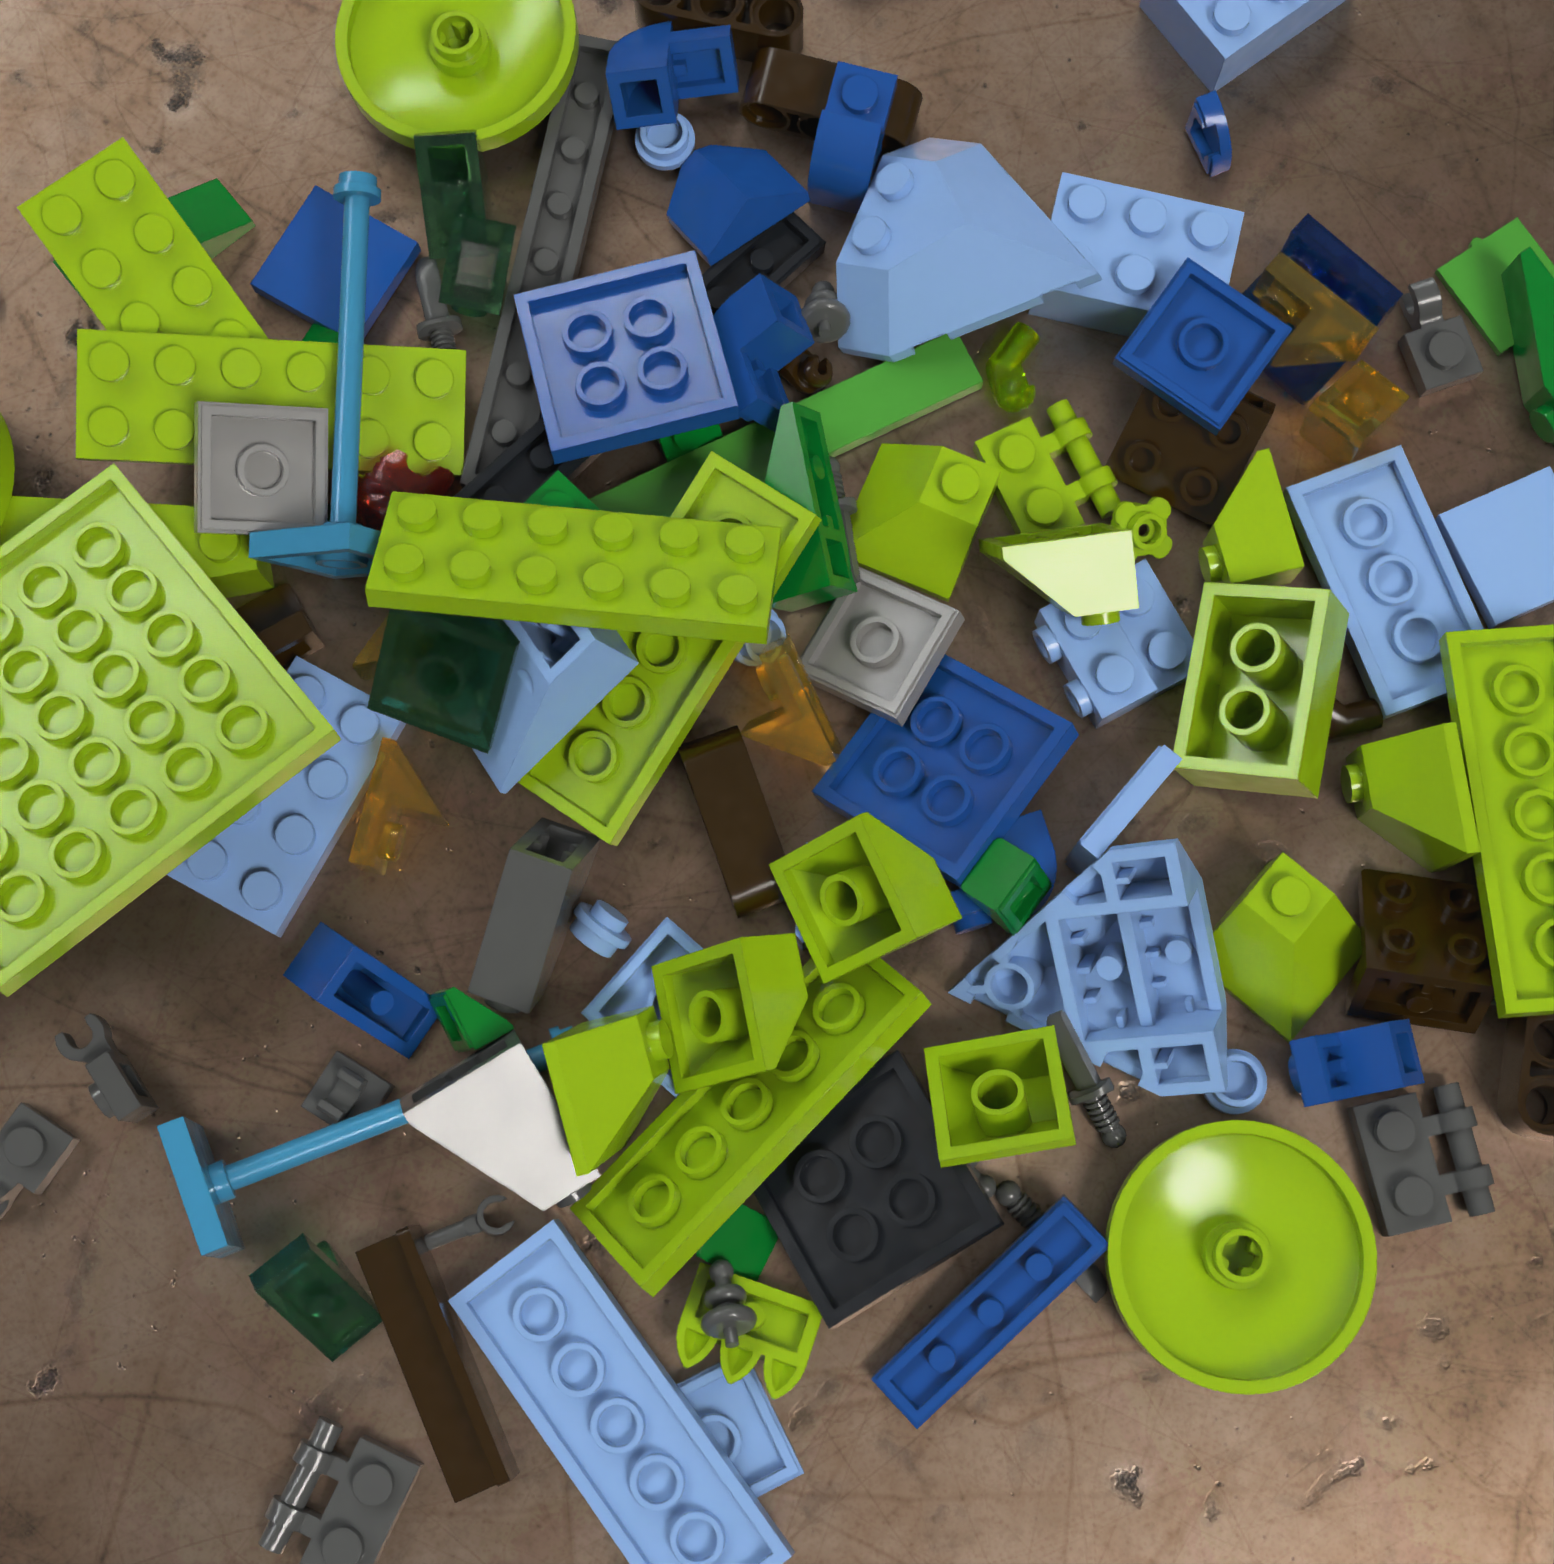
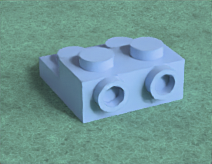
M1146 558L1135 564L1139 608L1120 611L1119 622L1084 626L1081 625V616H1071L1060 611L1052 604L1041 608L1034 621L1037 629L1033 630L1032 634L1041 655L1049 664L1057 661L1068 680V683L1064 684L1063 688L1071 707L1080 718L1088 715L1095 729L1182 684L1187 679L1193 638Z

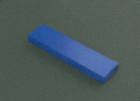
M1063 1194L873 1374L871 1380L913 1426L918 1429L1108 1249L1106 1238Z

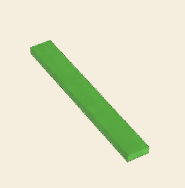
M944 334L915 347V355L897 362L885 361L797 402V404L820 412L829 456L836 457L982 389L983 379L962 339L957 337L951 340L947 334ZM757 422L751 423L598 494L589 500L601 511L670 517L711 451L764 483L775 432Z

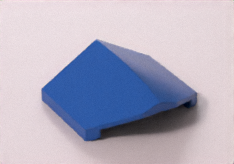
M708 145L694 150L682 163L666 215L669 223L712 266L809 202L810 197L808 191L766 150Z

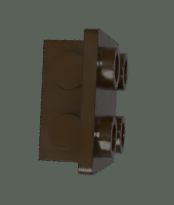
M1144 387L1106 465L1110 466L1117 480L1152 497L1164 498L1169 502L1170 506L1208 525H1212L1226 504L1268 425L1276 404L1248 391L1215 436Z
M1363 869L1358 878L1362 956L1345 993L1346 1015L1384 1021L1409 1019L1411 1025L1475 1034L1495 996L1477 885Z

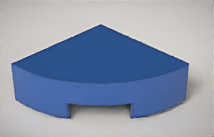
M1216 90L1196 97L1185 126V130L1206 174H1209L1210 177L1230 170L1232 161L1231 138L1227 119Z

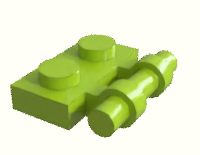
M1068 399L1058 401L1046 410L1055 428V431L1041 437L1029 416L974 442L973 451L977 459L1001 469L995 494L1016 534L1085 525L1086 523L1077 507L1091 500L1100 517L1105 519L1112 516L1115 507L1121 502L1114 489L1118 484L1117 479L1110 466H1102L1089 441L1093 436L1091 429L1084 417L1077 418ZM1066 452L1080 476L1079 480L1069 485H1065L1052 460Z

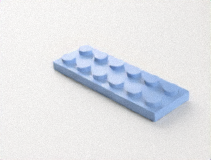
M559 1219L550 1221L448 1300L629 1564H783L795 1553L794 1549Z

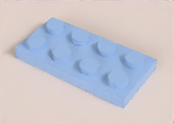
M1402 446L1393 447L1286 487L1283 495L1289 515L1321 588L1331 589L1349 612L1345 642L1369 697L1375 699L1381 708L1383 720L1447 696L1439 639L1445 632L1481 630L1484 627Z
M298 656L294 658L287 673L342 740L167 874L169 877L280 938L409 720L404 713Z

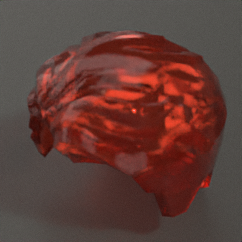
M398 449L391 454L380 457V462H376L372 471L365 472V475L358 474L356 523L381 531L392 491L447 496L455 480L454 474L445 467L436 466L426 474L417 475L407 465L408 455Z

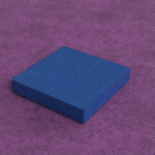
M315 185L250 284L259 295L312 325L315 323L338 332L344 204L337 202L332 194ZM370 215L364 338L421 252L417 241Z
M1187 257L1115 356L1112 365L1216 436L1293 328Z

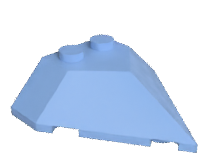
M929 137L882 156L836 261L837 300L847 308L850 314V325L847 332L838 339V348L844 354L897 362L915 355L914 346L947 334L951 340L1043 304L1042 295L1072 283H1076L1078 288L1081 289L1103 279L981 143Z
M1178 838L1111 846L1098 860L1094 861L1026 921L1018 933L1014 936H1009L948 992V994L969 1004L976 1000L1007 1015L1005 1021L1022 1030L1046 1027L1047 1017L1052 1013L1063 1010L1071 1021L1094 1065L1101 1067L1104 1062L1139 1079L1138 1086L1160 1097L1226 1092L1228 1087L1226 995L1203 880Z

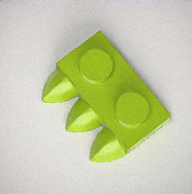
M700 1262L677 1328V1351L683 1367L688 1369L698 1364L712 1351L715 1344L721 1345L720 1365L728 1384H733L745 1377L760 1359L764 1361V1381L771 1399L776 1400L784 1396L800 1381L806 1369L822 1319L815 1303L734 1274L731 1283L744 1288L747 1298L743 1305L755 1311L757 1322L755 1327L748 1333L738 1336L739 1345L737 1347L727 1348L725 1346V1339L706 1335L700 1326L702 1317L710 1311L704 1304V1296L709 1289L715 1287V1283L709 1275L711 1265Z

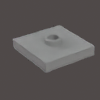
M205 401L194 403V533L250 535V532L319 526L327 522V408Z
M859 567L860 582L856 583L858 592L834 599L792 671L800 680L903 727L965 619L960 610Z

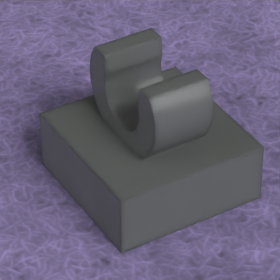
M336 1051L301 1107L329 1125L384 1105L395 1086L346 1054Z

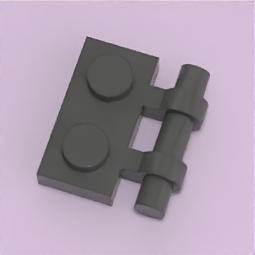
M1459 1082L1433 1087L1439 1113L1425 1117L1422 1116L1416 1092L1347 1108L1383 1237L1452 1222L1445 1195L1457 1192L1463 1193L1469 1217L1495 1211L1488 1187L1495 1184L1489 1164L1482 1165L1472 1127L1478 1125L1473 1107H1465ZM1445 1133L1456 1171L1439 1174L1429 1137Z
M320 1416L309 1439H301L292 1457L297 1464L282 1495H274L264 1516L269 1522L258 1544L270 1552L283 1554L293 1531L311 1538L299 1564H377L424 1463L367 1435L359 1438L349 1458L333 1450L343 1430V1426L334 1420ZM321 1474L339 1481L323 1514L306 1506Z

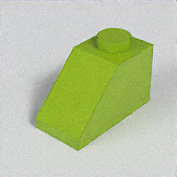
M1269 448L1258 450L1202 542L1204 547L1199 548L1200 569L1206 582L1281 586L1292 583L1305 566Z

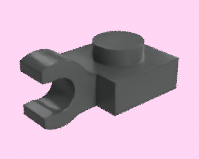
M1433 277L1409 284V293L1401 295L1399 302L1412 332L1404 334L1398 341V345L1419 398L1476 379L1484 370L1462 315L1447 320L1443 319L1442 298Z
M92 1013L84 1017L87 1025L92 1030V1040L84 1048L80 1049L73 1037L68 1033L61 1032L55 1036L56 1046L64 1057L72 1061L87 1063L85 1067L94 1080V1083L88 1086L90 1095L105 1116L108 1118L116 1116L118 1121L138 1123L159 1109L127 1055L121 1054L112 1039L111 1028L104 1018Z
M22 1102L0 1130V1220L11 1208L23 1187L34 1194L42 1195L80 1141L79 1138L29 1104Z

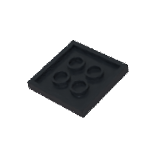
M899 1050L877 1062L753 1192L829 1329L838 1328L1005 1225L969 1163L941 1168L931 1099L904 1053Z

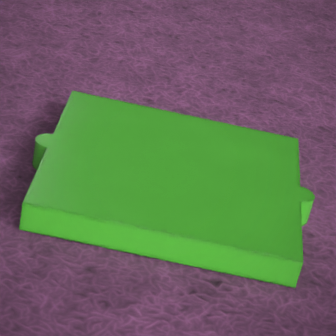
M1518 217L1483 240L1478 237L1473 238L1469 243V249L1435 271L1436 276L1497 356L1514 345L1501 274L1520 252L1530 246L1554 278V264Z

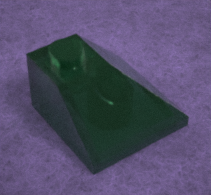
M389 609L367 709L488 754L494 741L520 641L503 619Z

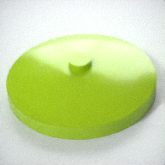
M343 0L335 29V49L340 73L353 101L366 119L380 132L392 140L418 151L438 155H468L495 149L516 140L537 126L553 110L566 91L574 73L579 49V30L572 0Z
M1247 1120L1217 1121L1192 1127L1164 1140L1147 1153L1128 1174L1117 1193L1107 1221L1105 1238L1108 1242V1249L1104 1252L1106 1277L1112 1299L1124 1325L1137 1343L1160 1365L1183 1379L1214 1391L1245 1395L1265 1394L1290 1388L1316 1376L1330 1366L1350 1345L1360 1330L1371 1305L1377 1276V1249L1371 1219L1358 1190L1345 1171L1321 1148L1292 1131L1272 1124Z

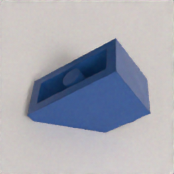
M321 921L283 974L284 977L314 1000L408 1059L438 1018L429 1001V993Z

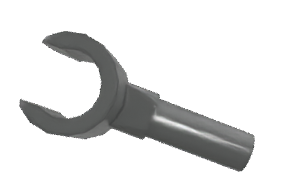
M501 1195L489 1196L478 1206L477 1213L464 1217L459 1222L425 1234L424 1241L428 1250L480 1232L494 1237L505 1234L511 1229L515 1220L506 1223L500 1228H493L486 1224L483 1213L489 1205L498 1204L507 1200V1198Z

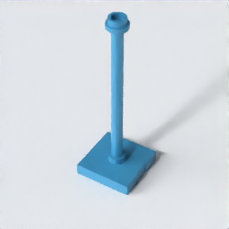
M363 171L341 172L338 183L333 187V198L337 202L344 204L330 522H325L319 526L250 532L248 558L303 570L304 572L333 579L369 576L381 533L379 530L356 523L370 206L378 205L381 202V189L377 187V177Z
M558 1026L548 1029L551 1039L571 1029L572 1026L561 1030ZM542 1044L526 1050L539 1072L548 1069ZM397 1099L226 1165L223 1159L215 1162L204 1128L196 1122L182 1116L158 1125L157 1129L201 1256L221 1259L246 1249L229 1200L237 1197L236 1190L408 1124V1121L403 1115L400 1100Z

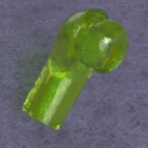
M1022 322L1014 324L985 365V373L994 402L1003 410L1011 413L1028 408L1033 403L1036 395L1035 385L1028 384L1022 365L1040 342V337L1036 331Z

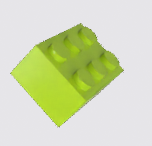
M1204 582L1173 751L1182 758L1174 770L1193 786L1318 799L1349 612L1331 589Z

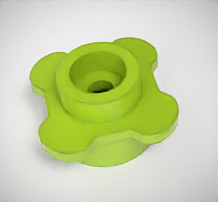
M1152 497L1145 504L1122 501L1115 507L1111 525L1132 530L1135 560L1138 556L1145 555L1161 559L1168 555L1172 548V539L1167 535V518L1171 514V506L1167 500L1161 497ZM1145 524L1147 531L1144 535L1140 536L1138 532L1139 527Z

